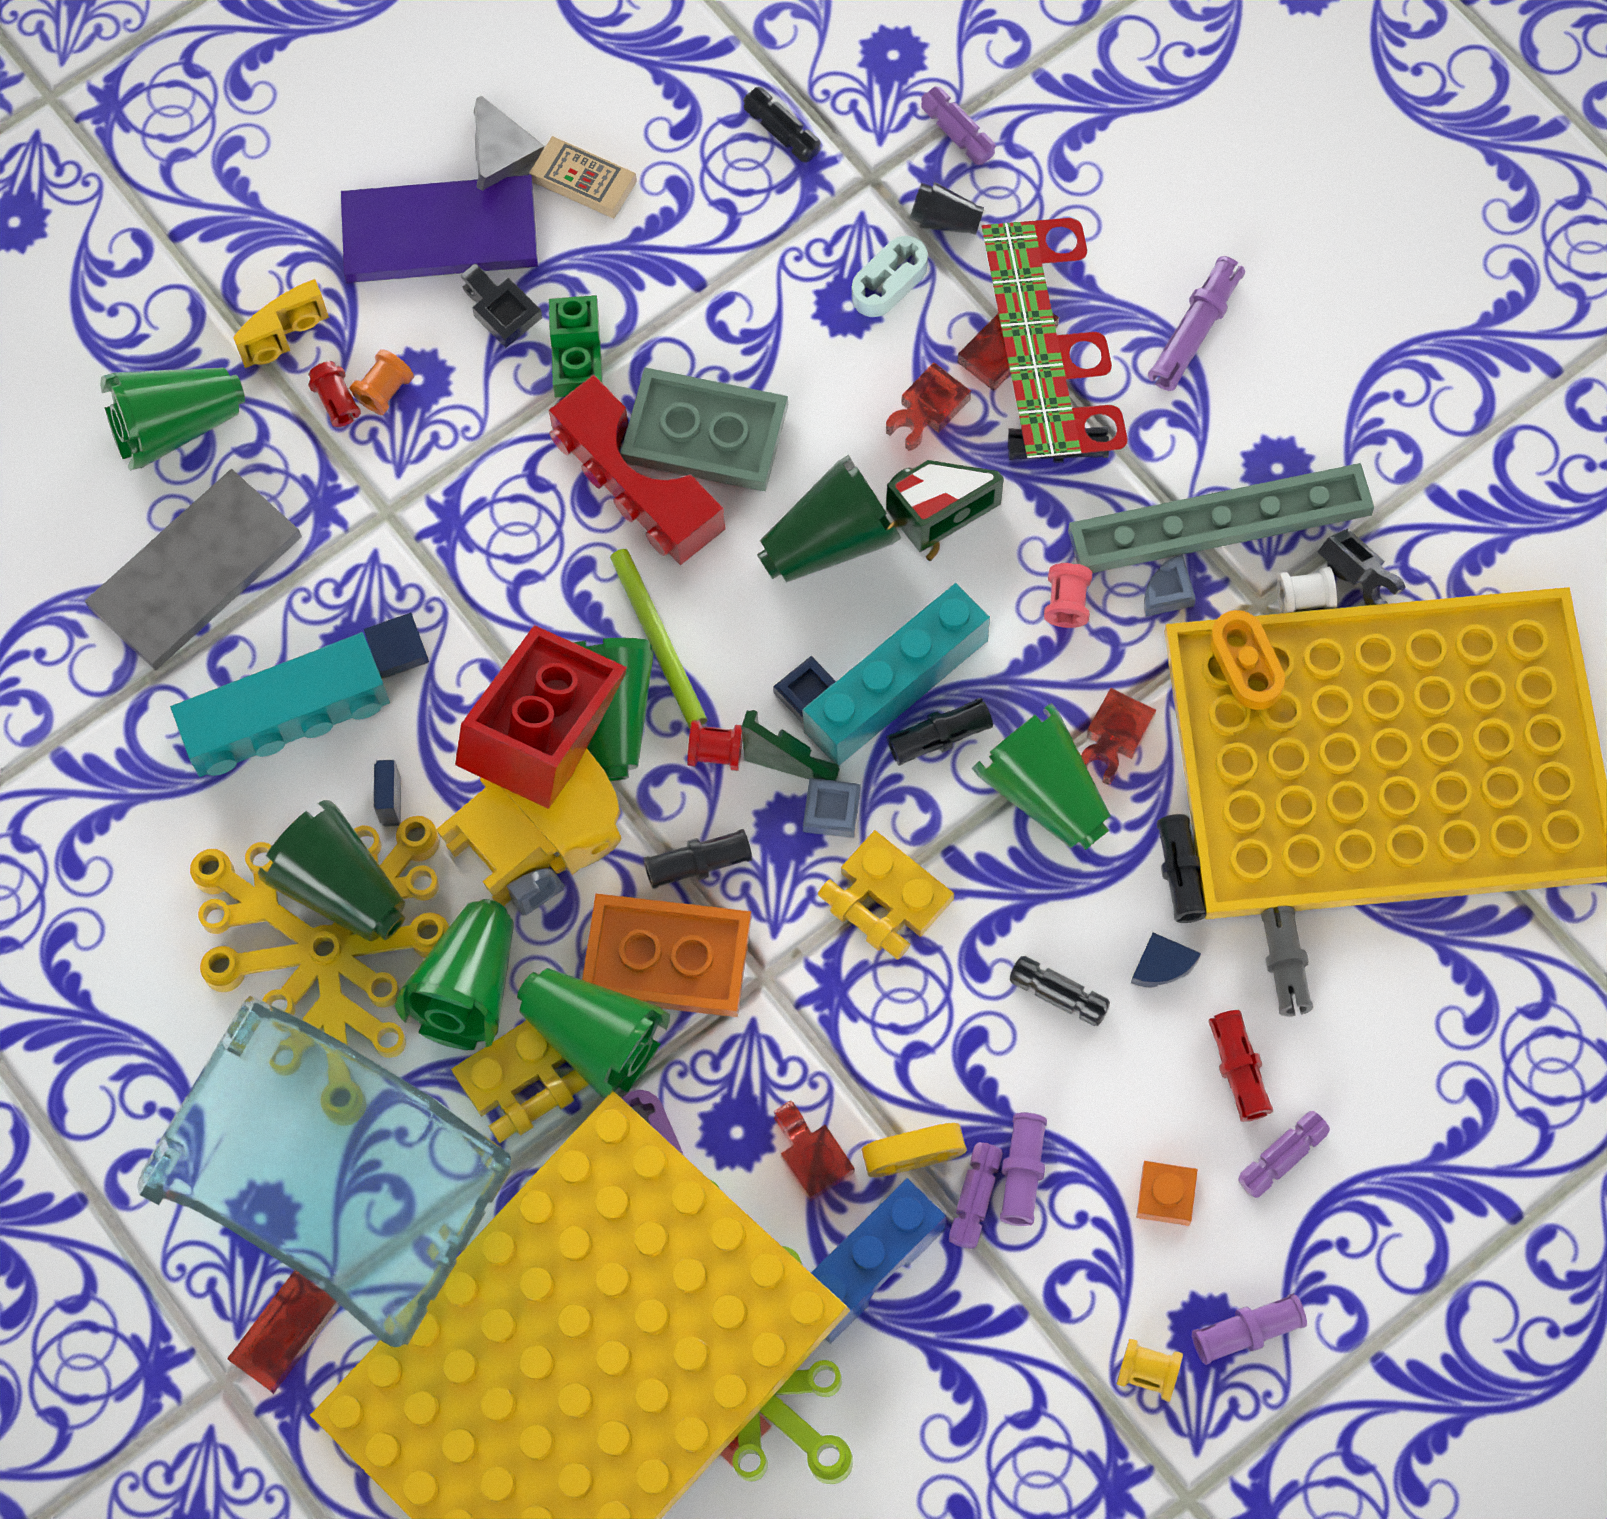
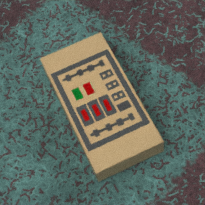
M554 136L550 138L529 172L533 183L613 219L637 182L635 172Z

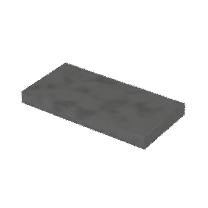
M231 468L85 600V603L96 616L156 671L301 539L302 535L294 524Z

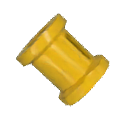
M1129 1338L1116 1384L1123 1387L1127 1384H1132L1161 1394L1162 1400L1170 1402L1183 1353L1174 1351L1172 1355H1167L1141 1347L1137 1340Z

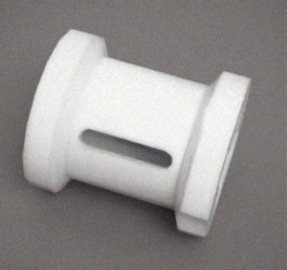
M1330 567L1320 568L1319 573L1290 577L1288 572L1278 573L1277 593L1282 613L1316 608H1337L1336 583Z

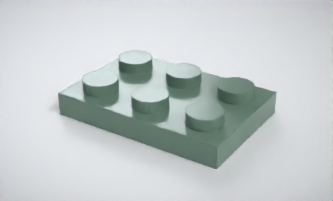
M644 367L620 455L627 464L686 476L691 474L696 478L766 492L789 405L788 396Z

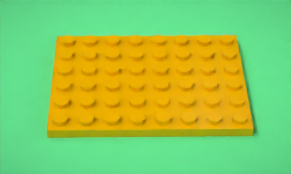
M1570 587L1255 616L1261 623L1285 673V685L1281 697L1271 707L1261 710L1243 706L1237 701L1230 689L1210 645L1213 625L1217 619L1165 625L1164 635L1195 853L1200 861L1199 877L1206 909L1205 920L1259 915L1269 908H1273L1274 913H1279L1278 906H1290L1295 911L1607 882V779ZM1236 636L1227 639L1228 643L1233 647H1241L1245 644L1241 638ZM1253 680L1248 683L1249 687L1254 691L1266 689L1261 681Z
M612 1091L310 1416L411 1519H662L850 1312V1309L619 1095Z

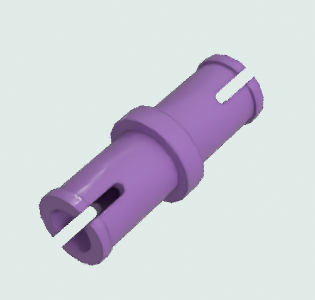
M1020 1112L1013 1116L1012 1122L1014 1124L1009 1158L1003 1160L1002 1173L1006 1176V1184L1000 1220L1014 1226H1031L1035 1219L1034 1209L1038 1181L1044 1179L1045 1165L1041 1162L1047 1119L1039 1114Z
M1292 1293L1283 1299L1253 1310L1248 1306L1237 1309L1235 1316L1200 1330H1193L1192 1339L1199 1358L1207 1365L1213 1360L1245 1348L1252 1352L1261 1349L1266 1340L1298 1328L1307 1327V1318L1299 1298Z

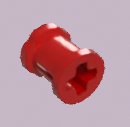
M692 720L687 765L696 767L698 762L729 765L733 771H739L743 744L741 725H735L733 729L705 727L701 725L700 721Z

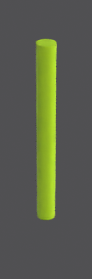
M628 549L615 551L610 556L611 562L650 644H652V650L688 727H691L692 720L700 721L701 725H704L708 719Z

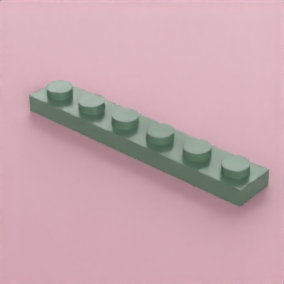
M1357 463L1070 522L1068 532L1077 564L1086 566L1092 573L1372 516L1374 503L1362 465Z

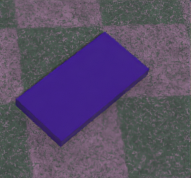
M509 176L483 191L477 188L478 179L340 191L343 266L346 283L464 273L473 264H477L483 271L538 267L532 176Z

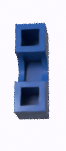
M908 1178L811 1272L850 1309V1312L825 1338L830 1344L869 1306V1301L874 1293L897 1269L903 1265L908 1267L945 1231L946 1215Z

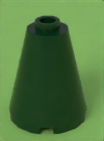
M848 454L844 458L839 459L760 539L764 550L759 552L757 556L772 579L782 575L787 583L893 545L901 539V536L895 526L887 529L891 523L886 516L885 509Z
M323 800L317 803L324 809L322 812L313 817L309 812L305 811L271 846L266 857L273 863L268 872L261 867L259 868L258 875L260 880L270 888L370 942L378 937H381L383 940L389 939L398 931L406 919V916L401 913L405 907V901L341 810L331 800Z

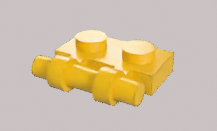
M875 829L841 866V874L853 883L852 886L844 891L829 879L817 894L831 906L830 912L842 922L849 920L867 935L866 942L878 951L885 949L897 960L907 952L911 945L898 934V931L906 925L921 937L954 900V892ZM870 896L889 913L880 920L864 907L862 903Z
M527 1020L493 1041L491 1046L484 1047L451 1069L481 1117L498 1106L505 1113V1115L488 1125L499 1143L516 1132L520 1136L534 1128L533 1121L556 1106L561 1110L574 1102L572 1096L589 1085L575 1070L562 1078L559 1077L555 1069L567 1061ZM540 1079L545 1089L519 1104L514 1096Z

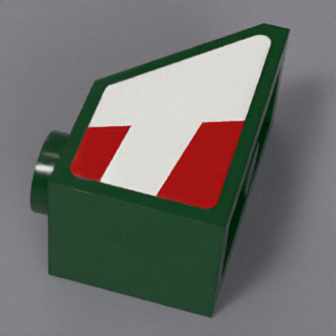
M927 460L913 469L908 467L899 471L887 484L886 511L896 521L918 551L922 552L1001 505L1004 478L995 470Z

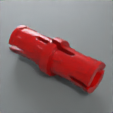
M1230 1010L1210 1018L1208 1023L1216 1040L1222 1061L1219 1065V1070L1222 1078L1228 1079L1240 1121H1254L1273 1113L1274 1110L1266 1093L1259 1069L1263 1063L1260 1054L1253 1051L1241 1011Z

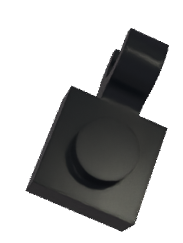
M473 264L460 275L466 283L462 286L463 290L477 303L472 307L474 317L505 348L542 319L541 309L509 277L497 286L477 264Z
M1349 529L1328 537L1317 551L1327 561V567L1332 569L1336 577L1343 581L1351 582L1353 585L1361 583L1366 606L1388 604L1380 595L1381 586L1386 587L1394 595L1406 588L1399 576L1388 572L1382 567L1385 561Z

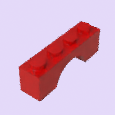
M592 375L548 410L552 426L549 434L558 449L567 456L573 453L583 463L581 468L588 480L598 489L603 486L608 489L615 497L613 502L618 511L629 522L632 523L634 520H637L647 530L645 535L649 543L660 555L665 556L669 553L681 566L726 529L724 508L691 474L669 480L653 479L636 472L623 460L620 455V449L628 428L626 407L595 375Z

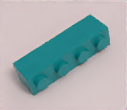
M955 582L803 709L804 733L833 763L840 766L987 643L990 616Z
M361 632L171 705L170 709L188 757L198 776L202 777L207 774L216 776L227 773L238 762L256 755L266 757L276 754L285 747V744L302 737H320L328 733L333 728V725L351 718L356 720L369 718L378 713L382 706L390 704V700L365 636Z

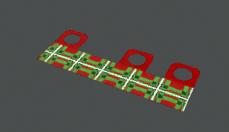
M1059 218L981 225L1027 458L1111 451L1124 448L1128 442L1122 411L1117 406L1099 405L1072 408L1066 379L1105 376L1110 373L1112 362L1107 340L1099 332L1057 335L1042 265L1045 263L1079 261L1086 257L1088 250L1082 224L1075 218ZM1065 227L1075 234L1077 238L1076 247L1068 253H1057L1048 247L1046 243L1047 233L1053 228ZM1087 341L1096 345L1101 352L1099 364L1089 369L1076 366L1070 358V349L1074 344ZM1101 414L1110 417L1117 427L1114 438L1107 442L1092 440L1085 431V423L1091 416Z

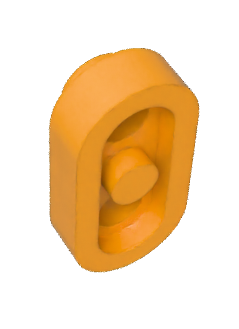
M1241 610L1228 611L1222 614L1213 625L1210 645L1234 697L1239 703L1250 709L1261 710L1271 707L1281 697L1285 685V673L1261 623L1252 614ZM1236 636L1241 638L1245 644L1241 647H1233L1228 643L1227 639ZM1258 680L1265 685L1266 689L1254 691L1249 687L1248 683Z

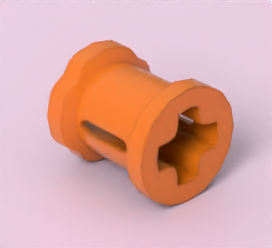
M380 349L374 357L376 363L361 381L355 380L349 389L364 407L378 415H384L389 409L388 401L402 384H409L412 381L414 374L410 367L399 357L387 350Z

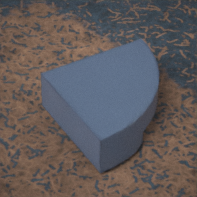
M1183 554L1164 562L1150 579L1144 597L1145 617L1194 607L1196 599Z
M548 868L528 873L507 885L512 903L522 916L528 915L564 890L563 888L565 887L556 873Z

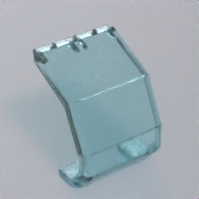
M249 996L235 1014L145 1164L137 1182V1189L140 1196L157 1205H160L164 1198L191 1208L232 1230L319 1285L382 1342L393 1347H400L404 1344H409L428 1312L427 1306L430 1300H435L457 1263L455 1258L459 1251H464L486 1214L484 1209L489 1202H493L512 1168L510 1167L511 1156L508 1152L435 1098L306 1021L253 996Z

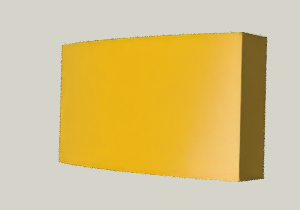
M315 278L294 287L269 302L256 312L234 335L233 339L245 368L255 364H268L276 360L281 354L290 351L285 334L311 329L319 321L329 318Z

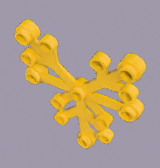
M411 816L402 821L396 831L397 844L379 866L403 899L415 898L420 901H426L433 898L439 890V881L432 868L419 865L412 868L407 876H399L411 861H424L431 858L438 850L440 840L436 827L431 820L423 816ZM367 825L354 828L360 838L369 836L374 839L372 846L368 850L379 864L378 854L381 851L382 843L377 831ZM421 828L425 830V835L421 840L410 841L407 839V835L412 829ZM254 843L245 853V862L253 873L254 886L235 873L232 862L223 851L218 849L201 851L193 858L190 865V874L196 886L207 894L225 892L239 902L227 905L220 899H210L204 902L199 908L198 918L207 932L221 934L230 927L266 921L297 943L237 953L234 949L227 946L212 948L201 960L200 972L211 989L218 992H229L236 989L243 982L247 974L299 966L281 989L269 991L261 1001L263 1014L269 1022L276 1025L285 1024L293 1018L296 1011L295 1006L318 978L320 997L287 1039L277 1040L269 1046L266 1055L267 1061L276 1073L280 1075L292 1074L299 1068L302 1054L324 1028L330 1084L322 1095L323 1110L328 1118L337 1125L349 1126L357 1123L366 1112L367 1099L360 1086L352 1081L346 1024L371 1041L376 1051L386 1058L396 1057L404 1051L406 1037L397 1024L392 1022L382 1023L344 996L341 990L340 974L365 991L375 1006L381 1008L390 1007L396 1003L400 991L396 979L386 972L376 973L355 957L413 948L418 955L425 958L449 928L448 922L437 913H423L417 916L409 926L400 927L389 939L383 940L381 937H378L371 942L357 934L353 935V932L335 922L332 925H320L312 928L278 903L277 891L260 880L258 875L259 868L261 867L268 872L273 862L270 860L264 866H256L253 864V861L258 854L268 853L271 848L269 843ZM207 862H218L219 867L215 873L210 875L202 873V868ZM421 876H427L432 879L430 886L424 890H418L413 887L415 880ZM217 909L224 911V917L220 922L214 924L207 922V916L211 911ZM427 925H434L438 928L437 934L431 939L420 937L421 929ZM322 942H331L334 944V948L329 955L319 956L316 954L318 945ZM224 958L229 960V967L224 972L215 973L212 971V966L218 959ZM380 983L392 985V991L385 997L375 996L374 989ZM280 999L287 1001V1008L281 1014L269 1012L270 1006L274 1001ZM392 1032L398 1035V1041L394 1046L385 1048L380 1045V1040L386 1033ZM291 1050L293 1057L289 1063L285 1065L275 1063V1057L280 1051ZM340 1092L352 1094L350 1103L345 1107H336L333 1104L335 1096Z

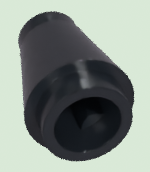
M935 181L932 186L921 182L910 220L920 223V228L959 233L967 232L976 235L984 207L976 205L974 202Z

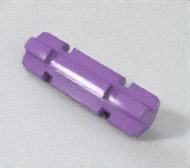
M934 86L922 96L921 108L931 119H939L936 124L960 149L967 148L965 154L975 164L983 165L994 156L995 143L986 133H978L980 127L957 103H949L951 97L941 87Z
M1315 1111L1306 1113L1296 1122L1295 1130L1290 1128L1260 1155L1258 1163L1253 1161L1240 1173L1238 1181L1241 1186L1254 1198L1260 1197L1272 1186L1271 1184L1274 1183L1273 1179L1279 1180L1309 1153L1310 1145L1316 1147L1327 1137L1330 1131L1329 1125Z
M981 1142L974 1146L970 1160V1166L973 1168L967 1170L956 1209V1214L959 1217L954 1218L949 1234V1241L959 1247L974 1249L978 1244L982 1230L979 1222L985 1219L996 1178L993 1176V1173H998L1003 1153L999 1147Z

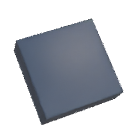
M809 778L803 832L854 838L861 784Z

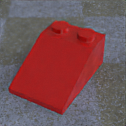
M534 625L462 721L455 766L549 809L578 766L626 674L627 667Z

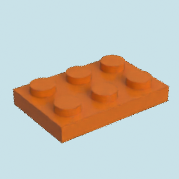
M596 893L582 980L659 1006L661 1009L738 1017L752 920L751 911Z

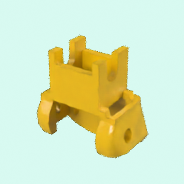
M587 748L573 775L549 809L480 778L485 788L436 829L454 857H457L469 846L493 872L482 882L493 895L492 899L503 906L511 901L507 885L533 871L550 867L556 874L567 869L573 875L580 868L587 867L608 855L622 840L616 826L620 815L617 794L604 769ZM558 852L560 855L556 857L554 853Z

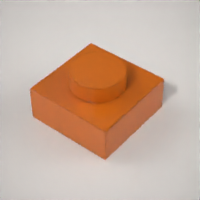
M1144 1161L1136 1218L1190 1226L1198 1169Z

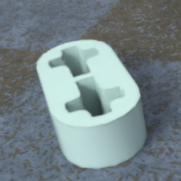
M913 236L896 237L857 273L852 282V302L859 313L868 317L883 316L923 279L928 266V252L924 243ZM911 255L915 257L914 265L906 262L897 269L898 256L904 259L909 258ZM883 283L882 297L876 294L868 298L865 297L866 287L870 290H875Z

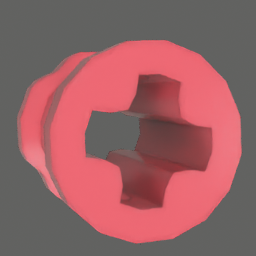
M1059 563L1049 568L1048 581L1052 584L1050 604L1044 609V619L1048 623L1063 628H1076L1084 626L1089 622L1090 613L1085 604L1087 587L1090 586L1092 580V571L1088 567L1081 564Z

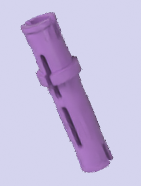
M1220 256L1216 260L1215 266L1203 286L1198 290L1195 289L1191 294L1189 309L1156 363L1148 372L1147 376L1150 381H1155L1157 376H1160L1155 383L1159 388L1167 391L1176 389L1180 378L1214 322L1222 319L1228 309L1226 303L1246 272L1242 265L1238 266L1236 271L1233 272L1238 264L1236 260L1227 256Z

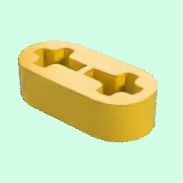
M953 1122L882 1138L863 1146L861 1151L868 1176L884 1177L955 1159L965 1154L967 1149L960 1124Z

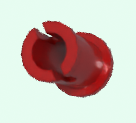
M326 361L316 365L309 371L308 376L310 380L308 386L312 392L318 393L334 427H342L352 423L354 420L350 413H352L354 418L360 416L361 410L356 405L344 382L346 374L342 367L336 366L333 361Z

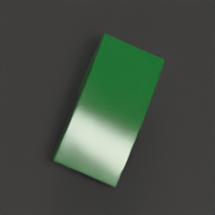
M597 295L549 299V330L552 347L554 397H566L592 375H595L603 383Z

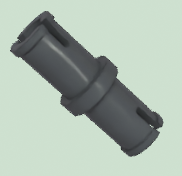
M1278 906L1282 924L1280 928L1273 908H1269L1261 913L1269 949V955L1266 957L1265 962L1267 971L1273 973L1279 1002V1014L1281 1016L1293 1017L1296 1016L1292 999L1294 994L1301 1015L1313 1010L1305 973V967L1309 961L1307 952L1300 947L1295 921V909L1290 906Z

